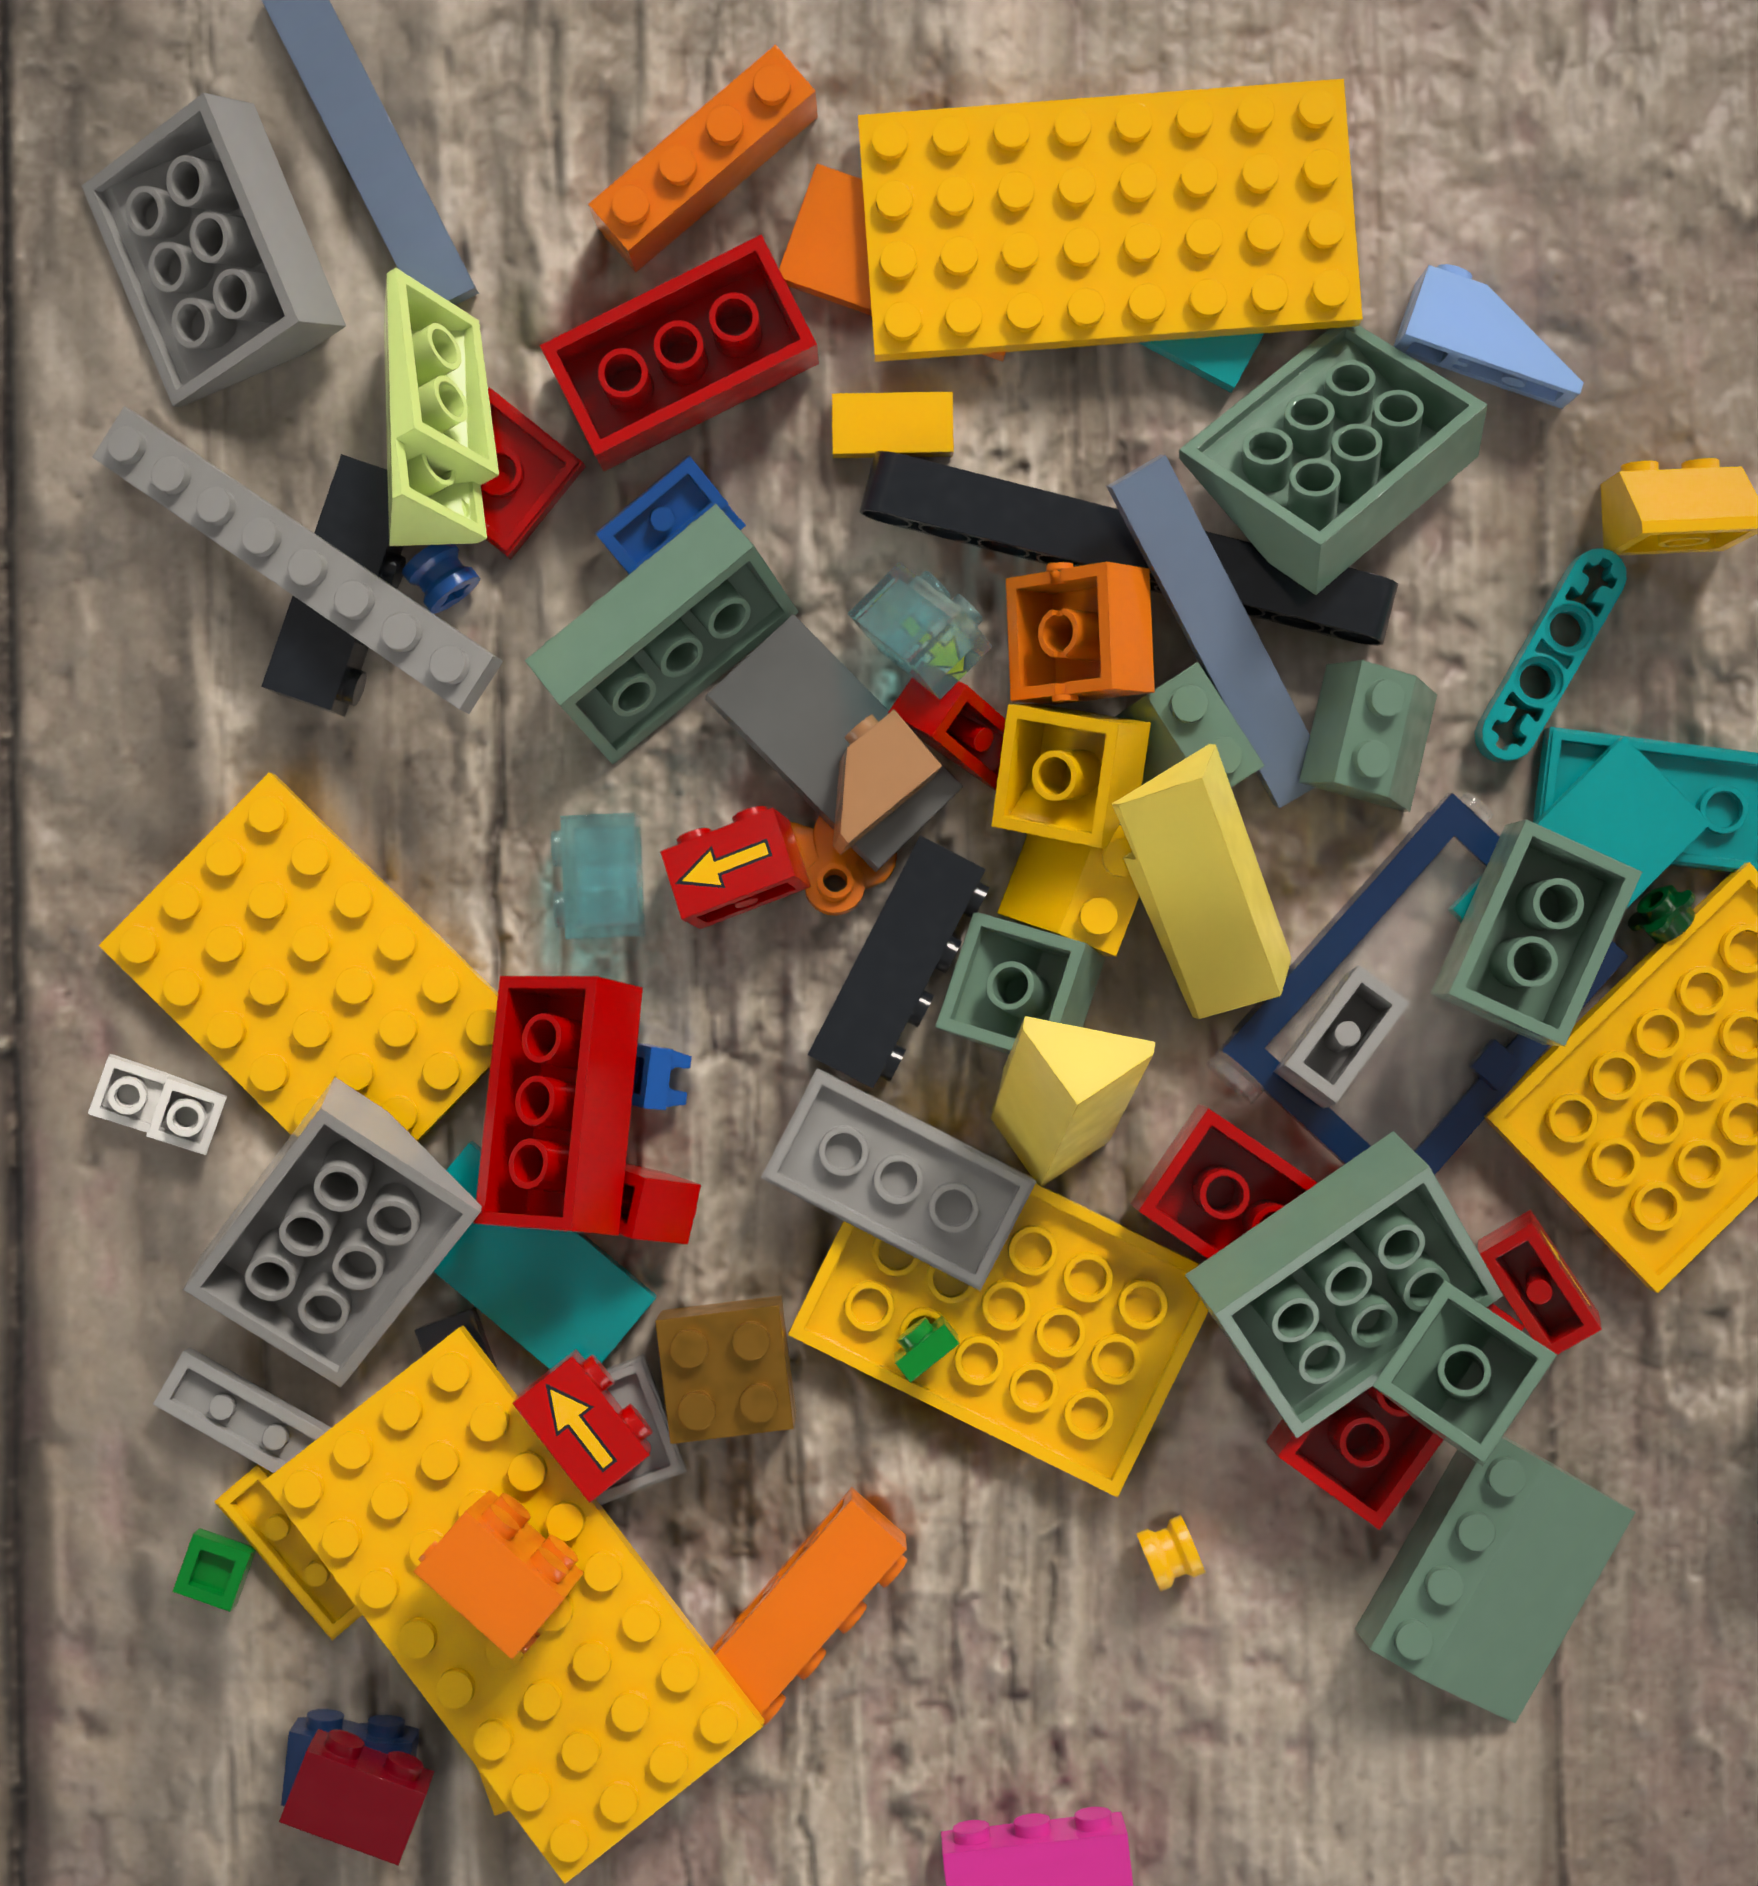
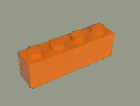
M775 44L588 204L597 228L635 272L639 271L818 118L816 90Z
M853 1487L849 1489L710 1648L764 1718L763 1726L776 1715L784 1704L786 1696L781 1692L797 1675L802 1680H805L821 1663L827 1653L822 1646L837 1629L845 1634L860 1619L867 1608V1604L862 1600L877 1583L883 1588L887 1587L907 1563L908 1559L902 1555L907 1550L906 1534Z

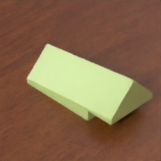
M394 268L386 276L384 315L389 546L480 543L487 539L481 485L499 476L479 320L401 270Z

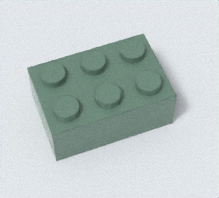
M1527 819L1506 824L1430 994L1542 1045L1565 1046L1642 871Z

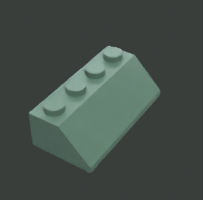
M715 504L697 520L690 523L686 529L658 552L645 560L608 593L596 600L564 629L546 641L525 662L562 709L613 765L766 640L792 614L796 615L799 612L755 546Z

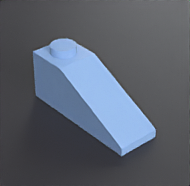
M1441 264L1437 267L1428 265L1415 282L1394 343L1395 348L1418 360L1561 409L1580 394L1584 382L1487 284L1472 280L1473 276L1469 271L1455 265Z

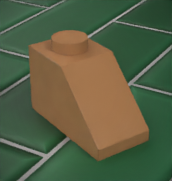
M892 710L880 721L873 714L869 715L845 736L846 741L850 745L846 748L839 761L833 847L840 855L932 781L942 767L939 761L895 710Z

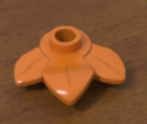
M820 816L816 820L814 829L799 823L790 822L811 884L810 888L804 889L806 898L817 911L823 914L838 916L851 912L861 902L864 891L884 883L895 868L897 852L877 872L851 847L840 855L833 847L834 830ZM837 875L845 880L846 887L841 891L832 892L824 886L823 882L827 877Z

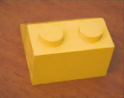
M1717 458L1688 460L1681 463V469L1659 470V462L1657 461L1629 462L1621 465V471L1600 484L1603 548L1613 551L1617 555L1725 551L1758 534V496L1743 467H1720V461Z
M1008 704L991 826L1096 848H1107L1120 824L1112 803L1142 785L1151 723L1044 704Z
M1118 826L1107 848H1096L1027 834L997 914L1038 930L1087 943L1102 955L1108 957L1116 956L1139 898V893L1123 859L1124 856L1132 852V849L1122 826Z

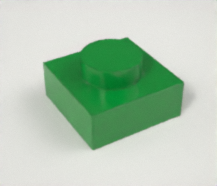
M943 1315L932 1324L924 1317L909 1327L897 1339L902 1348L894 1353L895 1364L911 1383L960 1344L958 1334Z
M199 1528L192 1535L172 1592L231 1612L238 1604L256 1550L250 1545Z

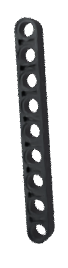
M876 451L874 453L859 511L867 518L1046 565L1067 562L1073 563V567L1101 562H1113L1149 568L1117 508L889 451ZM1205 531L1248 616L1354 643L1375 646L1383 645L1398 588V583L1394 580L1348 567L1315 595L1268 563L1251 542ZM1150 571V591L1162 594Z

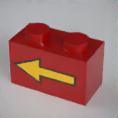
M766 806L747 808L736 813L732 817L733 823L713 831L710 828L688 831L676 839L678 845L660 851L681 920L699 929H703L811 887L790 820L773 807L767 809Z
M1531 1209L1478 1240L1480 1256L1532 1339L1558 1355L1602 1330L1598 1310Z
M575 1349L520 1392L512 1404L590 1503L650 1456L651 1445L646 1438L653 1431L640 1412L631 1403L622 1409L608 1390L615 1382L602 1363L593 1354L584 1359L578 1350Z

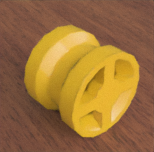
M1181 1515L1169 1519L1167 1527L1157 1532L1145 1529L1136 1533L1160 1592L1171 1588L1174 1580L1185 1574L1195 1578L1206 1573Z

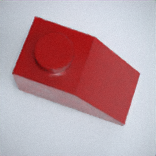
M922 662L888 713L895 710L919 739L996 791L1006 719L968 685L939 670L923 669L927 664Z
M626 1163L619 1234L631 1239L688 1244L697 1211L701 1184L663 1171Z

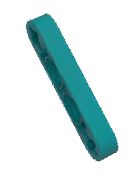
M1604 548L1589 550L1575 558L1566 568L1477 724L1475 744L1479 752L1488 760L1497 763L1516 760L1526 755L1537 741L1624 589L1627 580L1626 567L1622 559L1613 551ZM1598 564L1604 568L1601 578L1608 583V586H1601L1591 592L1584 604L1566 600V594L1571 599H1575L1582 595L1588 585L1589 577L1582 572L1583 569L1589 570ZM1587 607L1594 608V614ZM1557 614H1568L1578 621L1581 634L1574 646L1565 647L1553 640L1550 634V625L1552 619ZM1527 666L1541 667L1550 677L1551 686L1549 692L1542 699L1528 697L1520 686L1521 674ZM1508 698L1515 706L1506 705V699ZM1517 707L1535 712L1534 719L1527 713L1520 716L1514 725L1512 734L1519 739L1518 744L1512 743L1504 746L1502 749L1496 745L1499 735L1492 730L1493 725L1499 726L1507 723Z

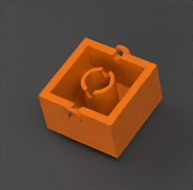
M1058 562L1047 564L1046 572L1005 578L1011 701L1056 705L1155 693L1149 568L1113 562L1073 567V563Z
M489 1490L461 1515L438 1543L434 1541L418 1559L421 1563L413 1572L513 1660L519 1651L525 1654L541 1635L537 1630L566 1598L584 1572L575 1565L578 1557L566 1543L553 1535H549L545 1539L527 1523L531 1516L522 1504L506 1493H502L498 1497Z

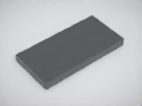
M794 614L707 693L705 699L833 830L839 761L846 748L850 745L846 741L845 736L869 715L873 714L880 721L889 714V710ZM942 765L932 781L863 836L851 848L877 872L962 789L963 785Z

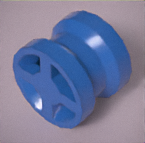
M456 544L429 545L416 554L402 570V574L411 585L419 586L424 592L423 603L433 614L442 612L458 603L474 590L481 579L472 567L464 566L458 559L459 549Z

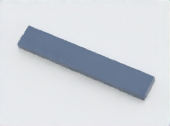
M262 0L397 268L454 305L479 294L330 0Z
M1159 455L1106 487L1201 668L1265 765L1256 773L1273 805L1281 808L1315 788L1299 783L1310 734L1166 455Z

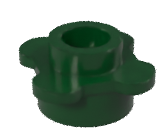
M1673 885L1656 888L1639 901L1636 908L1637 912L1630 917L1628 926L1632 931L1645 930L1656 943L1671 941L1685 932L1692 924L1695 912L1690 906L1695 901V895L1690 890L1678 892Z

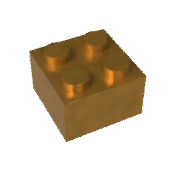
M782 1295L661 1311L655 1323L670 1444L794 1429L796 1407Z

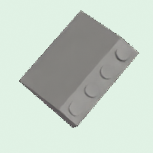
M202 93L82 185L173 407L185 406L302 356L346 327L254 103Z
M335 1077L203 1251L183 1290L337 1386L342 1387L479 1215L482 1206L388 1111Z

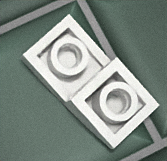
M110 1054L88 1114L147 1132L146 1137L206 1155L227 1096L166 1072Z

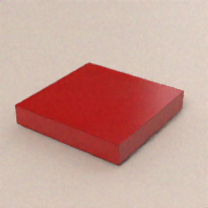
M489 387L488 393L499 476L481 485L487 532L486 541L511 560L586 466L579 458Z

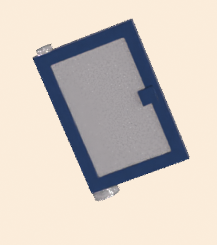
M1453 793L1446 794L1431 812H1427L1289 966L1281 996L1256 1003L1232 1030V1035L1206 1064L1223 1083L1250 1104H1253L1265 1092L1344 1165L1394 1131L1430 1166L1435 1175L1485 1119L1484 1116L1512 1089L1550 1046L1542 1045L1430 994L1461 925L1447 909L1484 873L1500 838L1487 825L1488 821L1493 817L1491 810L1470 793H1464L1460 799ZM1613 941L1608 948L1583 1007L1629 957ZM1360 965L1408 1000L1410 1004L1339 1101L1323 1109L1273 1071L1344 975Z

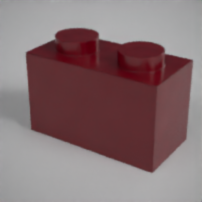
M318 1729L305 1753L279 1822L399 1866L435 1771L424 1768L423 1763L418 1758L408 1753L392 1751L386 1754L364 1746V1741L351 1732L337 1729L326 1732Z

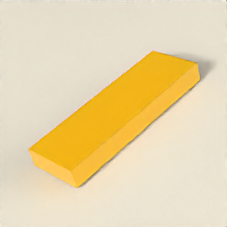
M257 1464L214 1502L333 1641L361 1617L362 1614L264 1485L263 1481L273 1473Z

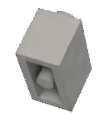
M1360 965L1356 966L1344 975L1273 1072L1323 1109L1336 1104L1410 1002Z

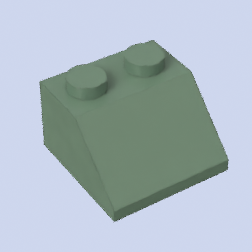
M1365 660L1326 664L1299 783L1395 810L1410 812L1437 694L1415 675Z
M1198 662L1156 688L1155 693H1148L1115 716L1151 723L1142 785L1208 744H1216L1231 787L1265 766Z
M973 913L935 1027L1008 1055L1025 1016L1083 1028L1106 958L1087 943L983 913Z
M1444 1281L1373 1387L1430 1431L1483 1467L1554 1362L1557 1354L1447 1281Z

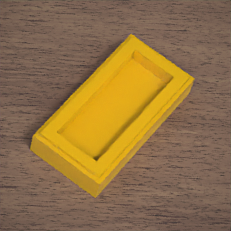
M953 392L832 393L833 458H873L876 451H889L912 457H953Z

